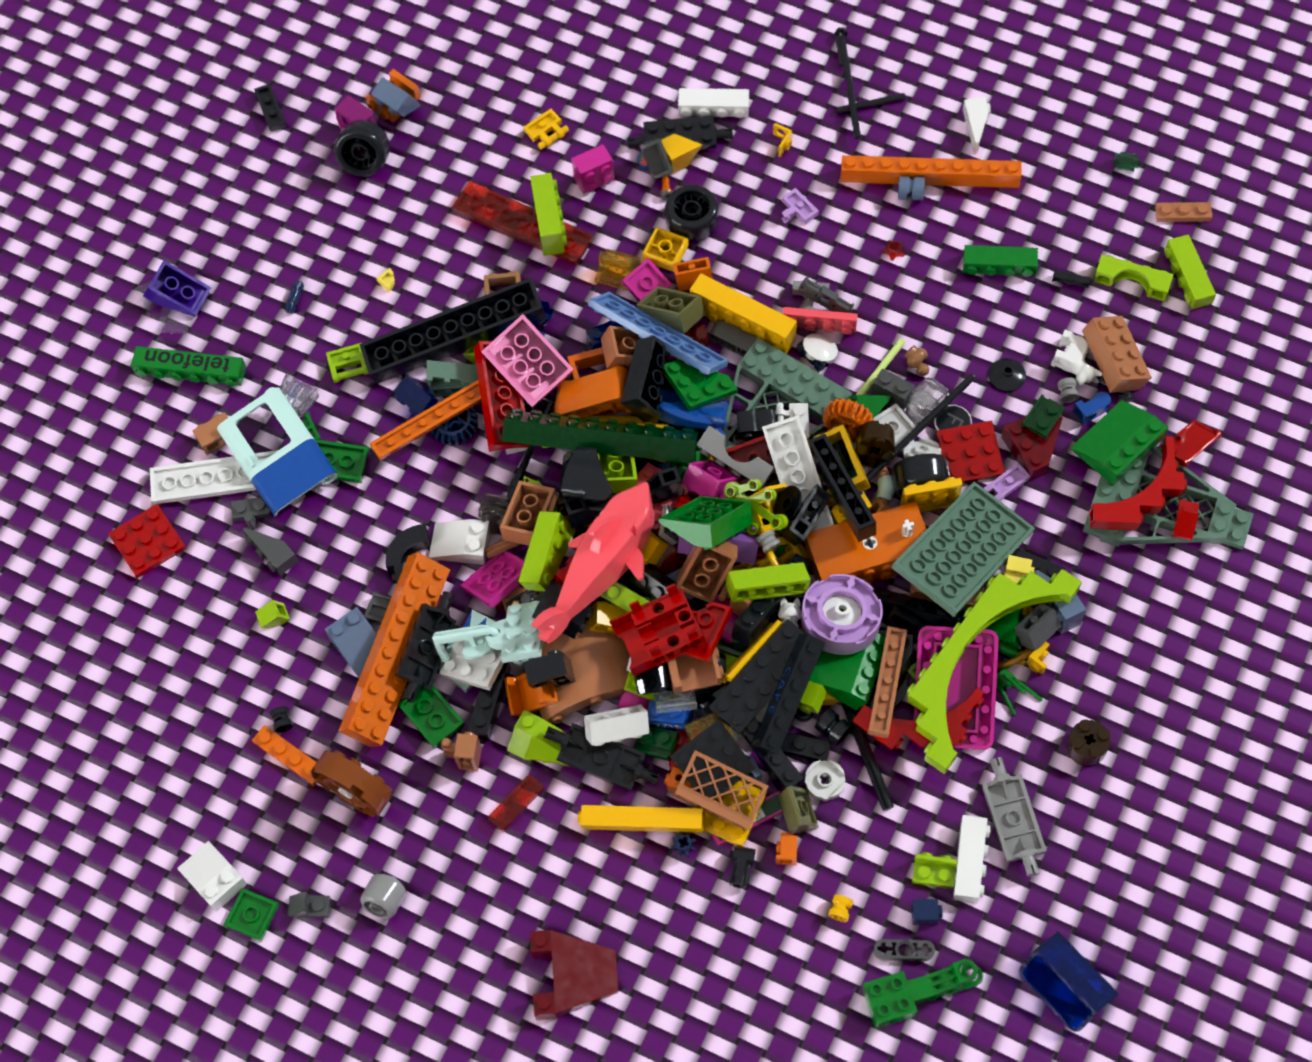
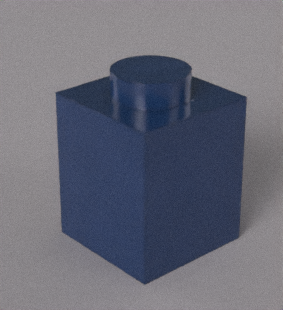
M938 899L912 900V925H938L939 918H942V905H938Z

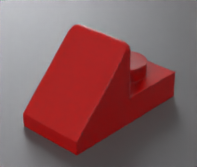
M1180 499L1172 537L1192 541L1199 517V503Z

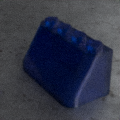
M1059 931L1037 947L1019 968L1022 980L1070 1030L1079 1032L1086 1027L1119 995Z

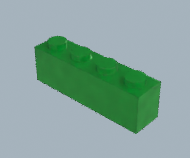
M964 245L963 273L971 275L1036 276L1038 248Z

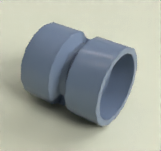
M899 176L898 200H908L911 197L913 200L923 201L925 178L914 177L910 179L907 176Z

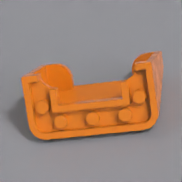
M616 365L611 369L574 380L563 381L557 386L554 413H560L561 416L565 417L578 415L580 418L607 410L617 413L618 409H623L626 414L632 413L620 403L629 371L621 365Z

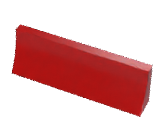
M479 341L474 348L489 452L529 447L530 445L502 442L505 416L513 408H520L525 412L524 400L518 391L481 352L492 341Z

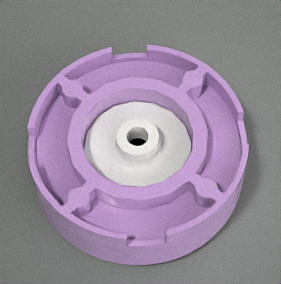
M833 574L820 582L817 580L808 588L803 599L801 610L803 632L824 641L825 645L822 650L828 653L848 655L860 652L867 648L878 634L883 614L881 599L877 598L871 585L852 575Z

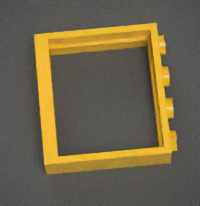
M844 425L835 426L830 431L823 433L826 434L831 444L843 439L858 475L852 478V481L859 493L871 488L851 437ZM832 496L827 504L830 507L837 503Z

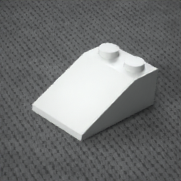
M466 519L435 523L429 558L432 560L484 565L487 559L485 548L489 546L492 531L489 521Z
M209 841L177 868L215 912L247 885L241 875Z

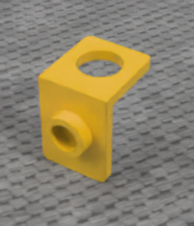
M774 123L773 135L783 139L778 147V157L781 158L784 152L789 150L792 145V130ZM777 129L782 130L785 135L779 133Z

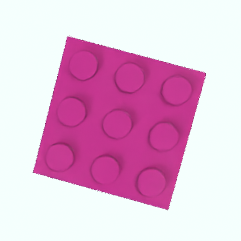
M506 550L489 559L460 586L463 591L493 608L520 584L518 581L524 560Z

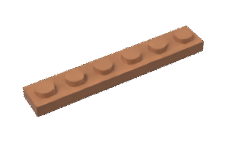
M887 627L868 735L888 739L907 630Z

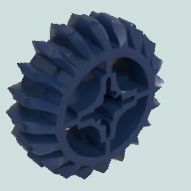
M471 407L443 423L445 430L438 426L430 431L432 436H435L437 442L441 440L443 445L448 442L450 447L453 443L459 446L460 441L466 444V438L472 439V434H476V428L478 427V415L475 408ZM462 414L468 418L467 422L461 418Z

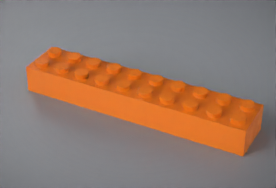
M419 552L407 557L338 732L371 748L382 746L407 682L394 675L421 604L426 603L431 607H436L450 569Z

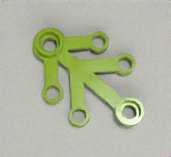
M752 479L743 485L737 482H729L724 487L726 499L751 501L752 525L747 527V532L750 535H756L761 530L760 525L757 523L755 512L768 520L771 527L775 530H782L787 527L788 519L784 514L774 515L758 504L763 501L775 500L777 497L775 490L768 489L762 494L748 497L743 492L761 489L762 484L759 479Z

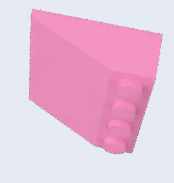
M523 314L481 351L531 407L536 405L574 372L569 363Z

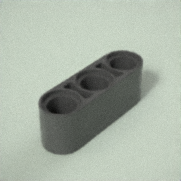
M717 320L708 334V338L712 342L742 357L745 356L757 339V337L722 320Z

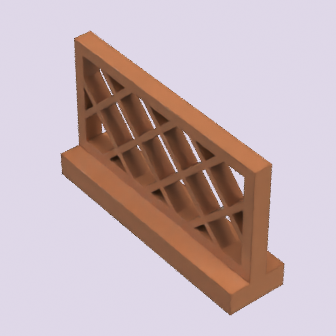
M694 750L673 796L697 808H703L705 812L747 832L752 825L768 785ZM695 758L703 759L707 768L696 771L693 764ZM721 768L725 777L714 780L711 769ZM708 770L712 782L701 785L697 774ZM694 775L698 786L692 789L684 786L686 778ZM734 776L740 777L743 786L733 789L729 778ZM726 779L730 791L719 794L716 783ZM713 784L716 796L709 798L704 795L702 788ZM752 785L762 788L760 795L751 798L748 787ZM745 788L748 800L738 803L734 792ZM731 793L735 804L727 807L723 805L721 796ZM750 802L752 808L750 817L741 813L739 805Z

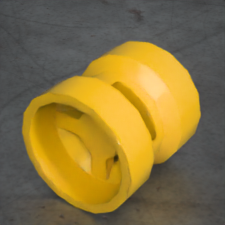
M834 895L832 900L834 905L830 908L828 916L840 922H848V911L852 908L854 901L846 896Z

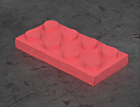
M783 307V314L796 320L797 328H804L807 331L823 330L826 333L839 331L847 335L856 333L858 314Z

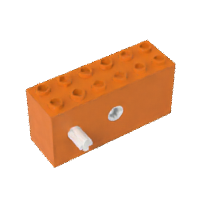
M916 501L872 514L876 521V535L858 542L847 521L809 532L804 541V549L807 552L808 560L812 561L811 571L815 582L817 580L819 582L829 578V575L847 574L872 584L876 580H887L893 575L899 574L891 566L927 530Z

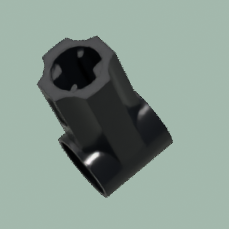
M735 845L729 885L740 889L747 888L756 849Z

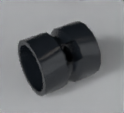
M829 708L818 719L814 728L822 735L827 734V739L835 746H838L852 730V725L845 719L840 720L839 714L832 708Z

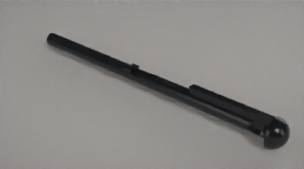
M839 27L834 33L840 67L843 66L844 77L848 87L845 90L848 96L854 139L859 140L861 139L845 40L848 32L845 28Z

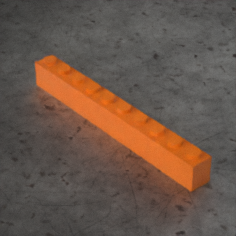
M842 155L840 182L898 184L899 176H907L910 179L924 177L925 185L1019 188L1022 177V161Z

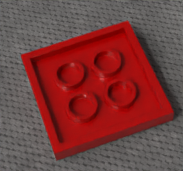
M992 420L936 431L941 455L946 457L949 462L951 477H955V479L961 478L962 484L999 477L1005 472Z
M155 504L108 533L137 579L187 549L158 504Z

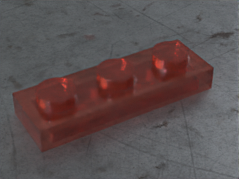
M528 774L487 817L488 820L500 831L504 832L544 790V786Z

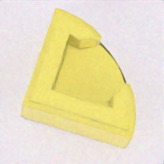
M390 268L376 278L377 282L386 291L390 292L393 289L395 277Z

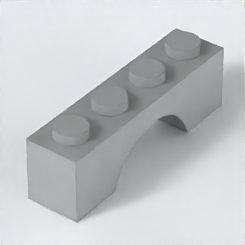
M708 426L697 443V446L700 448L699 452L706 457L712 455L716 458L714 462L722 467L729 466L732 468L731 473L741 478L743 475L749 479L747 483L752 479H759L762 484L761 488H763L775 468L759 457L749 462L733 460L726 451L727 437L711 426Z

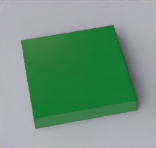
M242 888L224 926L262 942L280 904Z

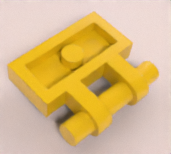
M549 109L523 127L524 132L534 142L539 139L542 140L538 143V147L541 150L545 147H550L553 144L552 142L558 138H563L569 131L566 125L562 128L559 127L562 124V119L552 109ZM553 130L555 133L548 137L546 134Z

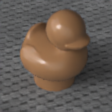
M913 345L904 354L907 358V364L910 368H917L916 374L926 376L930 369L922 361L928 358L927 351L924 348H917Z

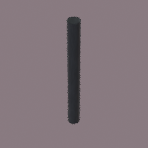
M905 93L856 103V108L860 110L905 100ZM849 105L836 107L837 114L850 112Z

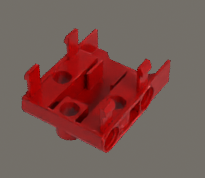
M675 583L666 587L667 594L641 606L638 600L629 604L632 611L609 621L616 637L622 638L632 659L629 668L633 676L671 661L701 647L705 643V638L682 588L677 589ZM664 609L661 613H656L658 610ZM690 617L687 621H682L684 618ZM674 642H679L676 646H671Z

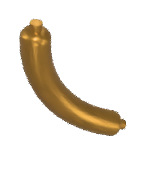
M1026 648L1015 657L997 663V671L1010 668L1022 662L1031 655L1033 650Z

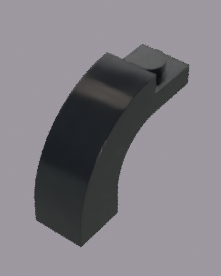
M425 523L407 528L391 542L386 554V568L388 574H392L394 584H397L408 556L416 551L430 549V540Z

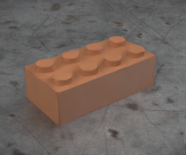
M1123 316L1092 318L1083 328L1082 333L1103 374L1102 376L1110 393L1141 390L1152 378Z

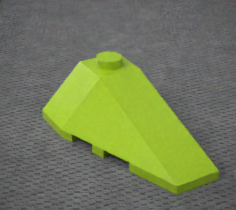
M524 710L514 726L507 751L524 760L543 761V763L552 762L568 766L556 760L562 748L560 744L544 738L549 726L563 733L566 732L541 717Z

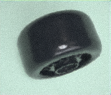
M367 120L352 121L341 130L335 141V157L340 166L350 174L361 177L371 176L380 171L384 166L390 153V142L385 131L377 124Z
M686 185L673 191L665 204V220L670 232L687 237L690 242L700 241L710 236L715 231L719 221V205L714 194L699 185Z
M919 454L898 461L892 468L894 489L896 494L902 497L903 488H906L908 485L917 484L918 486L924 485L928 481H944L946 478L951 477L948 460L940 454Z

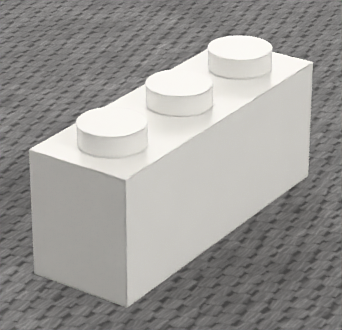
M642 705L584 716L586 739L594 746H602L611 741L621 742L631 737L640 738L643 735L649 734L648 711Z

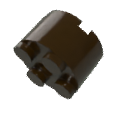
M869 421L859 427L856 433V453L861 460L865 461L866 465L874 466L880 461H888L894 458L895 433L889 424L885 423L883 425L879 424V421Z
M1086 719L1081 720L1072 728L1066 743L1071 759L1082 766L1100 763L1110 747V732L1099 722Z

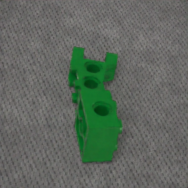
M964 959L952 963L947 968L907 981L904 971L863 983L862 990L875 1029L914 1018L918 1012L917 1004L930 1002L937 998L953 995L978 986L983 981L984 976L982 970L973 961ZM973 969L972 974L967 977V972Z

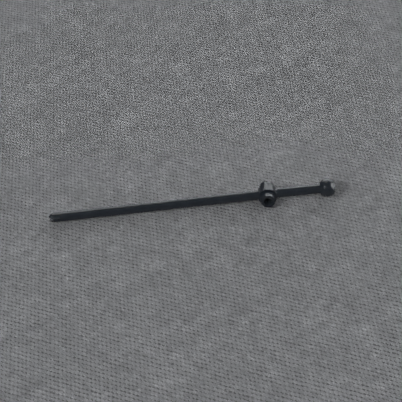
M970 374L895 446L894 458L975 380V374ZM892 460L880 461L866 474L868 482ZM862 491V492H860V495H862V494H864V493L866 494L867 492H866V491Z

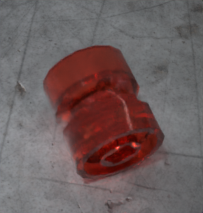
M704 323L694 325L693 329H689L684 333V335L705 347H709Z

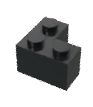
M552 650L545 656L530 658L528 661L523 662L528 685L533 689L552 683L556 687L576 682L571 660L562 651Z

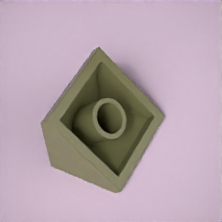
M794 786L787 787L778 796L789 833L796 834L819 828L807 789Z

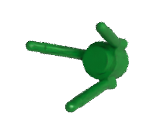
M1003 669L997 674L996 688L1000 691L1013 716L1016 715V712L1004 688L1008 690L1014 686L1022 694H1025L1027 691L1039 701L1043 700L1007 669Z

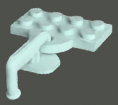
M539 601L508 606L506 619L499 620L491 626L476 625L434 633L432 640L441 658V662H446L451 657V654L447 653L444 644L464 641L462 654L466 659L484 657L493 649L501 650L500 658L502 663L541 657L543 641L538 638L540 631L531 625L534 621L532 615Z

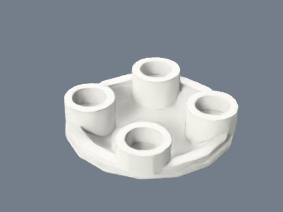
M810 334L803 340V347L807 352L806 357L809 360L832 363L838 354L836 344L825 335Z

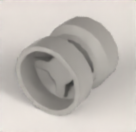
M1064 378L1058 381V389L1061 391L1060 399L1063 403H1071L1079 399L1075 378Z

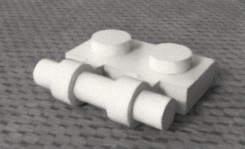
M777 403L775 410L776 422L799 415L808 441V403H789V410H784L783 403Z

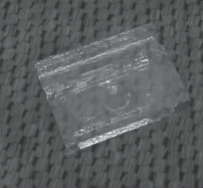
M694 690L679 694L669 691L654 694L657 713L697 709Z

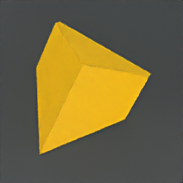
M677 134L661 139L673 169L672 174L687 167L702 147V144Z

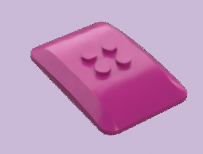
M924 626L921 628L917 643L915 684L920 680L918 676L924 668L928 669L932 664L930 663L932 656L936 652L939 654L943 649L941 645L947 637H952L954 627ZM984 629L969 644L957 662L950 678L946 699V713L966 701L977 688L984 691L982 695L984 700L978 708L973 707L970 712L973 716L966 725L964 723L961 724L967 729L965 734L968 737L961 746L957 744L953 748L986 750L994 742L999 640L997 634L992 630ZM915 706L913 720H916L923 713Z

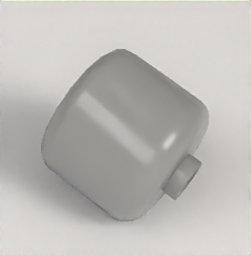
M376 874L368 882L361 895L360 902L371 914L389 919L394 917L405 898L406 890L394 876Z

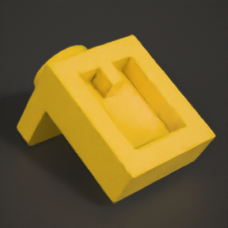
M1045 642L1036 651L1034 650L1026 662L1033 672L1040 673L1041 675L1047 668V665L1042 661L1049 654L1047 649L1050 644L1048 642Z

